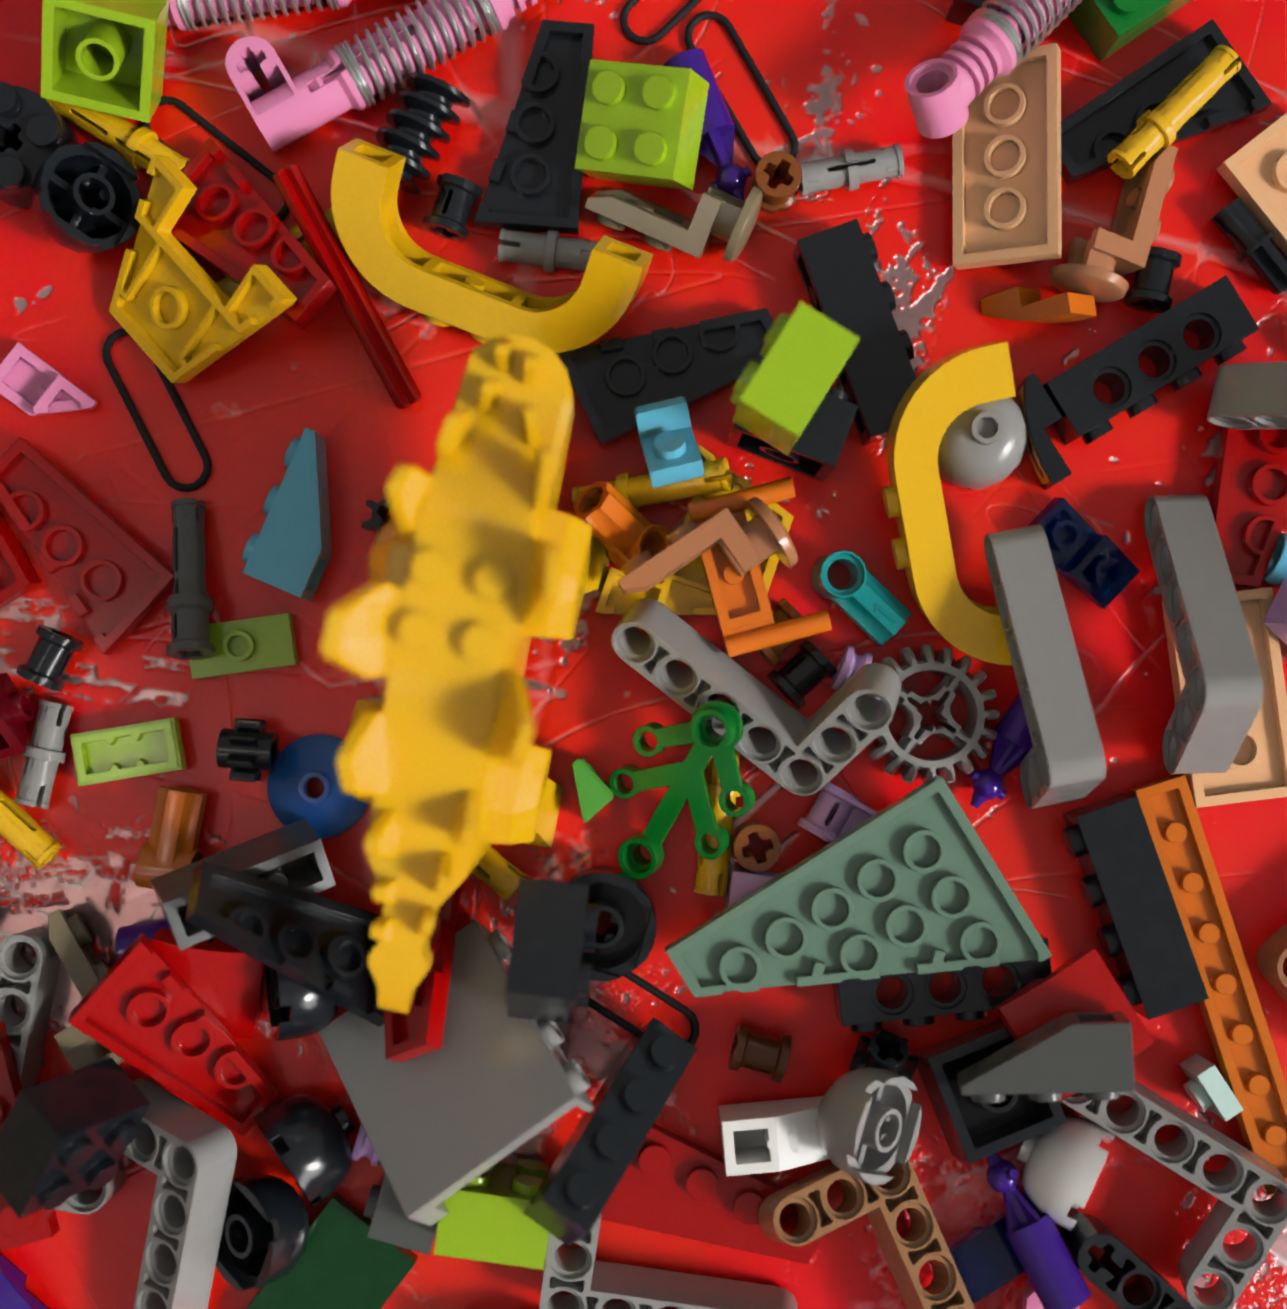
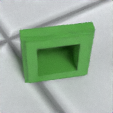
M579 757L572 763L582 818L585 824L614 798V792L584 757L582 759Z

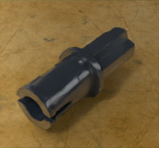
M1238 197L1211 220L1226 235L1240 254L1237 257L1238 261L1240 262L1245 258L1270 291L1275 295L1281 294L1287 290V259L1270 239L1275 235L1274 232L1267 233L1250 213L1243 200Z

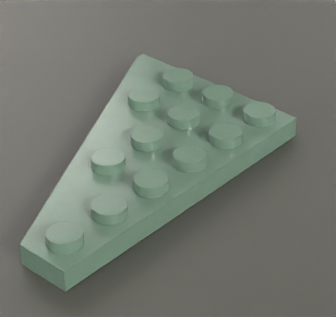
M939 775L928 780L664 947L694 998L721 995L723 992L739 991L741 993L760 991V988L796 985L797 987L841 983L846 979H880V976L904 973L928 974L962 970L964 967L980 966L982 968L1000 966V963L1029 960L1043 962L1052 956L943 777Z

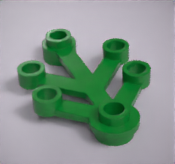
M710 700L696 708L691 721L668 726L650 722L634 732L633 746L640 755L645 757L655 756L669 746L694 744L684 761L642 769L635 765L627 764L611 774L609 779L610 789L614 792V795L621 799H629L644 790L669 786L644 832L637 833L627 839L618 850V862L626 874L635 879H644L662 866L665 856L662 843L687 800L696 830L694 846L698 854L706 859H716L729 848L730 835L722 825L717 824L704 771L712 757L723 790L719 795V805L725 814L731 817L743 816L753 808L756 800L752 787L742 782L734 747L742 738L743 721L738 711L731 704L722 700ZM713 717L719 718L725 726L724 735L716 733L712 728ZM646 731L655 735L657 739L656 748L650 747L646 743ZM622 774H626L632 779V790L623 785L621 780ZM731 791H736L742 795L744 799L743 807H737L732 803L730 798ZM706 834H712L717 838L719 842L718 849H713L707 844ZM640 845L647 848L651 855V860L642 856Z

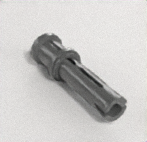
M181 498L171 502L174 586L173 594L166 601V613L171 615L172 642L166 645V655L179 660H200L215 655V644L210 642L209 615L214 612L215 608L212 597L207 594L206 503L199 500L195 507L196 499Z

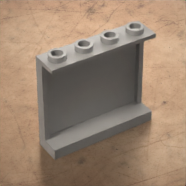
M476 919L455 935L442 1048L402 1063L385 1059L384 1024L378 1027L349 1010L319 1031L406 1217L429 1226L434 1225L449 1214L443 1201L575 1106L587 1113L595 1109L585 1092L591 1087L587 1075L573 1058L569 1061L566 1059L559 1046L565 1041V1038L557 1024L551 1021L508 1017L505 988L511 944L498 928L491 932Z

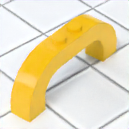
M355 138L337 150L331 180V206L335 227L347 255L362 276L373 287L396 303L422 313L424 319L434 325L458 327L470 332L471 336L480 343H485L491 338L507 335L533 338L553 350L554 353H562L583 347L608 332L622 317L642 287L653 254L606 235H603L592 248L580 286L568 294L557 297H543L531 294L430 254L412 240L399 216L397 196L406 157L359 138Z
M993 341L963 348L948 354L928 367L907 389L896 408L889 428L886 459L890 486L882 487V494L888 519L896 517L899 538L891 540L897 570L905 569L913 598L926 619L950 644L967 655L993 664L1012 666L998 606H987L972 601L964 594L958 582L938 469V451L941 439L948 426L957 416L979 404L1016 397L1008 342Z

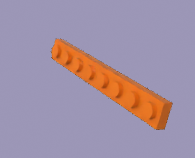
M1176 774L1129 789L1130 795L1137 796L1209 997V999L1198 1003L1222 1076L1244 1109L1236 1115V1119L1245 1146L1248 1150L1273 1164L1287 1182V1084L1186 776ZM1262 1185L1259 1189L1266 1195H1271L1275 1193L1277 1187L1274 1185Z

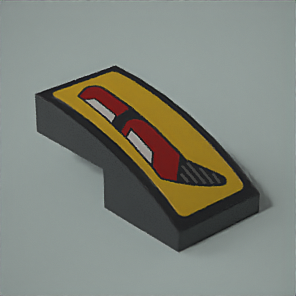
M1033 373L1026 377L1018 387V404L1022 407L1027 424L1028 447L1026 450L1041 484L1047 490L1072 473L1045 431L1054 426L1062 416L1036 374Z

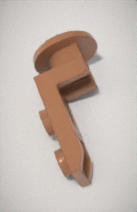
M1172 145L1161 148L1132 179H1124L1110 231L1098 227L1093 229L1091 239L1088 241L1077 236L1071 238L1066 256L1068 259L1067 263L1051 268L1050 283L1054 288L1062 293L1072 292L1092 295L1095 302H1114L1125 296L1129 283L1122 276L1145 268L1151 244L1159 234L1161 228L1159 216L1165 195L1170 190L1174 181L1175 171L1173 165L1178 148Z
M752 497L745 501L746 508L752 519L743 526H739L728 508H725L699 527L696 526L693 520H690L666 537L670 544L669 547L654 557L646 550L624 564L621 570L625 576L619 579L617 584L623 594L648 591L717 544L720 545L740 577L774 554L777 555L785 566L792 568L798 561V555L788 532L775 513L762 500Z

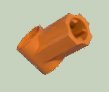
M596 481L590 488L581 492L573 505L575 517L592 526V535L606 547L610 561L619 568L646 550L654 557L670 546L666 540V537L671 533L669 528L664 525L651 524L607 481Z
M159 787L149 840L145 841L142 845L135 865L134 881L136 886L154 889L151 883L152 879L202 859V852L197 848L208 796L207 793L186 788Z

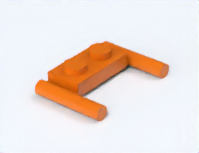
M786 477L689 503L687 507L690 519L699 527L725 508H728L741 527L748 522L745 515V510H747L746 500L757 497L768 505L794 498L796 495L791 477ZM719 544L700 555L729 658L832 630L827 610L775 623L760 565H757L740 577Z

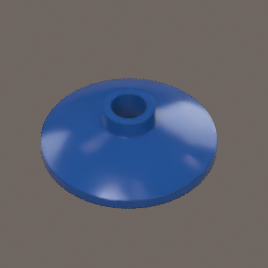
M324 734L309 735L293 741L278 754L275 770L269 772L267 792L272 810L285 826L304 818L320 838H327L345 832L362 817L369 803L358 800L351 794L344 793L340 786L336 759L345 740ZM313 777L321 779L324 783V792L320 797L312 796L307 790V784Z

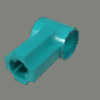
M843 550L826 555L818 560L812 569L811 581L816 592L825 599H830L878 646H882L893 637L912 614L866 570L865 563L853 552ZM834 561L842 563L849 570L850 580L847 587L843 590L834 588L828 581V568Z

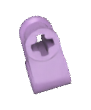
M828 782L821 789L807 817H800L797 825L830 843L878 812L862 804V800Z

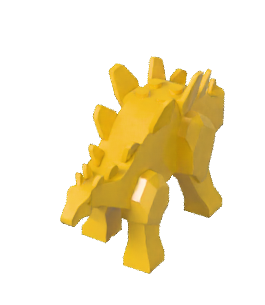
M518 335L489 339L472 350L458 387L452 412L444 420L436 444L437 460L431 476L413 465L402 463L396 467L386 488V496L393 518L380 528L371 549L369 559L370 583L333 605L327 613L320 648L323 658L355 676L370 679L377 676H385L383 697L370 695L369 698L358 699L346 741L339 750L336 759L340 786L344 793L351 794L358 800L371 804L368 832L364 840V851L367 854V859L377 882L372 887L371 895L373 901L383 903L384 906L382 916L377 918L370 927V937L377 940L378 943L369 953L368 966L377 985V1007L380 1009L404 1014L409 1013L415 989L430 970L433 962V954L429 947V942L439 908L474 870L485 854L489 843H524L551 848L553 844L564 786L547 778L552 749L531 742L535 724L527 683L524 679L528 650L532 636L562 639L574 638L584 594L588 592L602 593L610 559L606 547L592 535L591 525L570 514L557 510L574 418V398L567 370L553 350L533 338Z

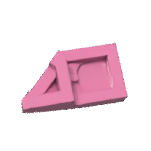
M17 342L0 364V394L30 416L94 409L99 403L19 342Z

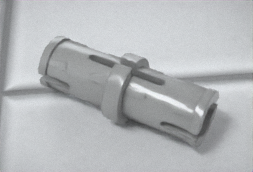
M895 143L892 146L856 153L853 148L841 150L840 156L804 163L799 162L802 168V180L798 190L801 197L807 196V194L845 187L847 192L858 190L859 185L894 177L901 178L904 175V158L899 143Z
M501 228L499 240L502 241V245L498 244V262L507 261L543 266L545 272L555 273L556 268L585 271L592 248L598 241L559 237V231L548 230L547 235Z
M39 699V709L30 744L26 745L25 752L21 753V755L26 756L17 795L14 797L13 802L49 809V801L59 763L64 764L67 753L62 752L74 707Z

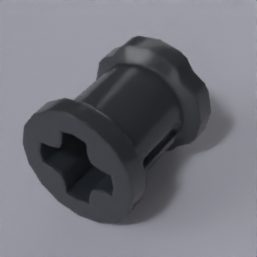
M448 173L439 174L436 180L439 191L431 215L424 217L422 225L428 231L452 241L465 242L469 235L466 225L473 203L481 199L483 191L477 184L463 177Z
M1151 246L1145 268L1135 271L1132 289L1126 292L1123 300L1124 304L1144 312L1156 313L1169 310L1172 306V298L1168 296L1174 269L1181 266L1182 255L1163 247Z
M39 624L36 629L39 638L27 663L19 665L16 672L19 676L52 690L62 691L65 683L61 678L74 651H81L84 643L62 631Z
M804 640L799 645L800 651L779 671L773 669L767 674L774 686L798 709L805 704L804 697L825 677L832 678L837 673L832 663L808 640Z

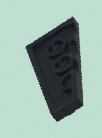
M1213 19L1061 122V176L1066 183L1110 168L1119 159L1117 158L1113 163H1108L1107 155L1136 128V121L1146 110L1152 112L1203 62L1217 45H1227L1233 49ZM1240 57L1229 66L1235 61H1241V69L1176 133V140L1171 145L1263 112L1272 104Z
M542 20L521 82L522 88L515 109L511 111L498 159L495 158L483 203H480L474 220L476 227L538 232L553 230L563 234L579 235L584 173L574 169L589 62L590 59H593L594 24Z
M767 308L704 320L696 325L676 329L669 327L654 330L651 334L626 339L619 337L600 341V344L557 353L566 368L569 381L601 447L638 430L634 415V409L638 406L680 396L686 398L689 406L736 384L751 360L759 365L763 362L764 357L760 355V351L765 344L764 339L774 322Z
M205 861L193 869L185 921L378 1027L384 1024V1009L377 1007V985L368 966L369 953L378 943L377 940L370 937V927L380 917V914Z

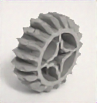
M931 644L921 645L919 661L916 660L914 652L910 647L900 650L901 667L891 657H885L881 661L882 664L895 670L901 682L910 675L921 671L933 672L944 678L938 686H933L922 697L901 687L897 707L901 709L905 717V725L899 734L901 739L896 743L887 726L876 737L879 744L871 748L868 755L871 759L877 760L888 753L890 756L884 763L883 771L890 775L896 772L901 764H903L901 774L903 782L911 784L920 769L921 780L924 784L936 776V770L938 769L944 781L952 783L955 781L953 764H956L963 773H971L974 768L967 755L971 753L973 756L985 759L988 755V751L978 744L980 737L989 740L996 739L997 732L993 729L984 728L985 719H998L1000 712L995 709L985 710L983 703L984 701L994 699L996 692L994 689L979 691L976 687L987 677L983 670L976 671L969 676L966 675L972 662L970 657L962 656L952 666L953 649L950 647H943L936 661L934 660V650ZM956 688L961 693L966 707L964 731L950 713V705L956 696L954 693ZM865 694L868 698L872 700H881L879 697L875 695ZM931 701H935L932 715L937 718L936 722L942 726L924 724V729H919L923 716L917 711L918 708L912 704L931 706ZM932 734L948 739L955 744L947 752L933 758L919 759L910 755L916 745H921Z

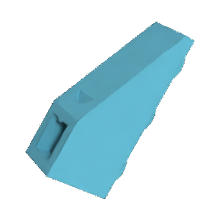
M305 427L301 438L295 437L286 451L284 466L288 468L280 486L274 485L266 497L263 513L267 517L260 533H253L244 548L242 561L246 562L242 573L295 596L312 601L331 558L332 545L326 441L317 432Z

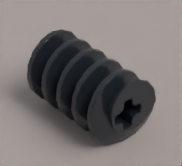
M413 72L406 79L409 90L401 91L396 97V103L400 109H391L385 116L390 127H380L375 136L380 144L379 147L406 157L399 188L410 194L419 195L421 192L412 183L411 178L413 176L426 180L430 178L431 174L421 163L422 159L425 158L435 162L440 160L441 156L431 145L432 141L435 140L448 144L451 138L441 125L444 122L459 126L461 119L451 109L453 104L469 108L471 103L467 96L450 83L428 74Z

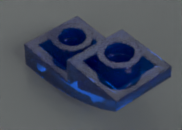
M1055 497L1028 525L1040 524L1043 527L1055 570L1099 608L1105 609L1140 572L1107 535L1097 534L1064 498Z
M1005 1211L986 1226L975 1227L949 1248L973 1304L1024 1272L1004 1232L1007 1228Z

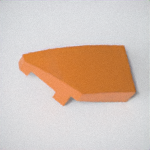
M1017 286L980 299L982 314L1005 320L1056 324L1081 321L1097 316L1094 296L1065 292L1041 300L1038 289Z

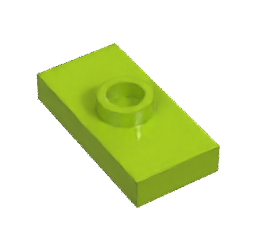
M291 613L209 624L210 642L215 644V655L206 659L189 660L192 679H204L299 665L293 616Z
M179 717L70 735L78 787L187 769Z

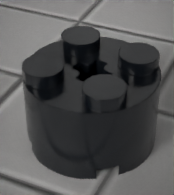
M0 82V199L13 207L29 209L27 207H32L30 191L39 166L58 147L66 144L80 145L74 129L44 98H41L40 95L29 89Z
M593 867L580 871L571 877L566 883L589 885L588 904L599 905L598 916L601 911H607L611 913V922L618 924L617 927H607L605 934L596 932L594 953L583 952L582 960L592 961L591 981H611L636 969L648 957L656 936L655 908L649 891L638 879L614 867Z

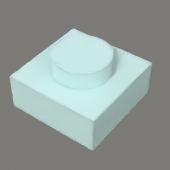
M1195 1053L1179 1064L1189 1079L1188 1082L1183 1084V1087L1194 1104L1202 1112L1209 1109L1227 1122L1244 1110L1213 1063Z

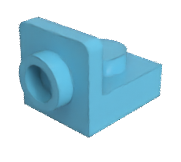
M685 397L671 398L638 406L634 409L641 449L652 488L705 476L702 458L691 427L689 409Z

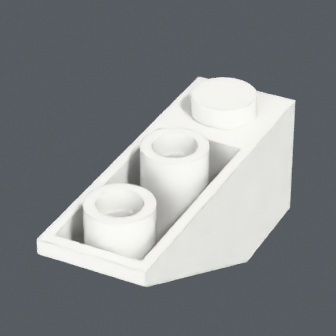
M823 1096L718 1105L722 1154L726 1176L780 1172L829 1159L820 1143L818 1129V1108Z

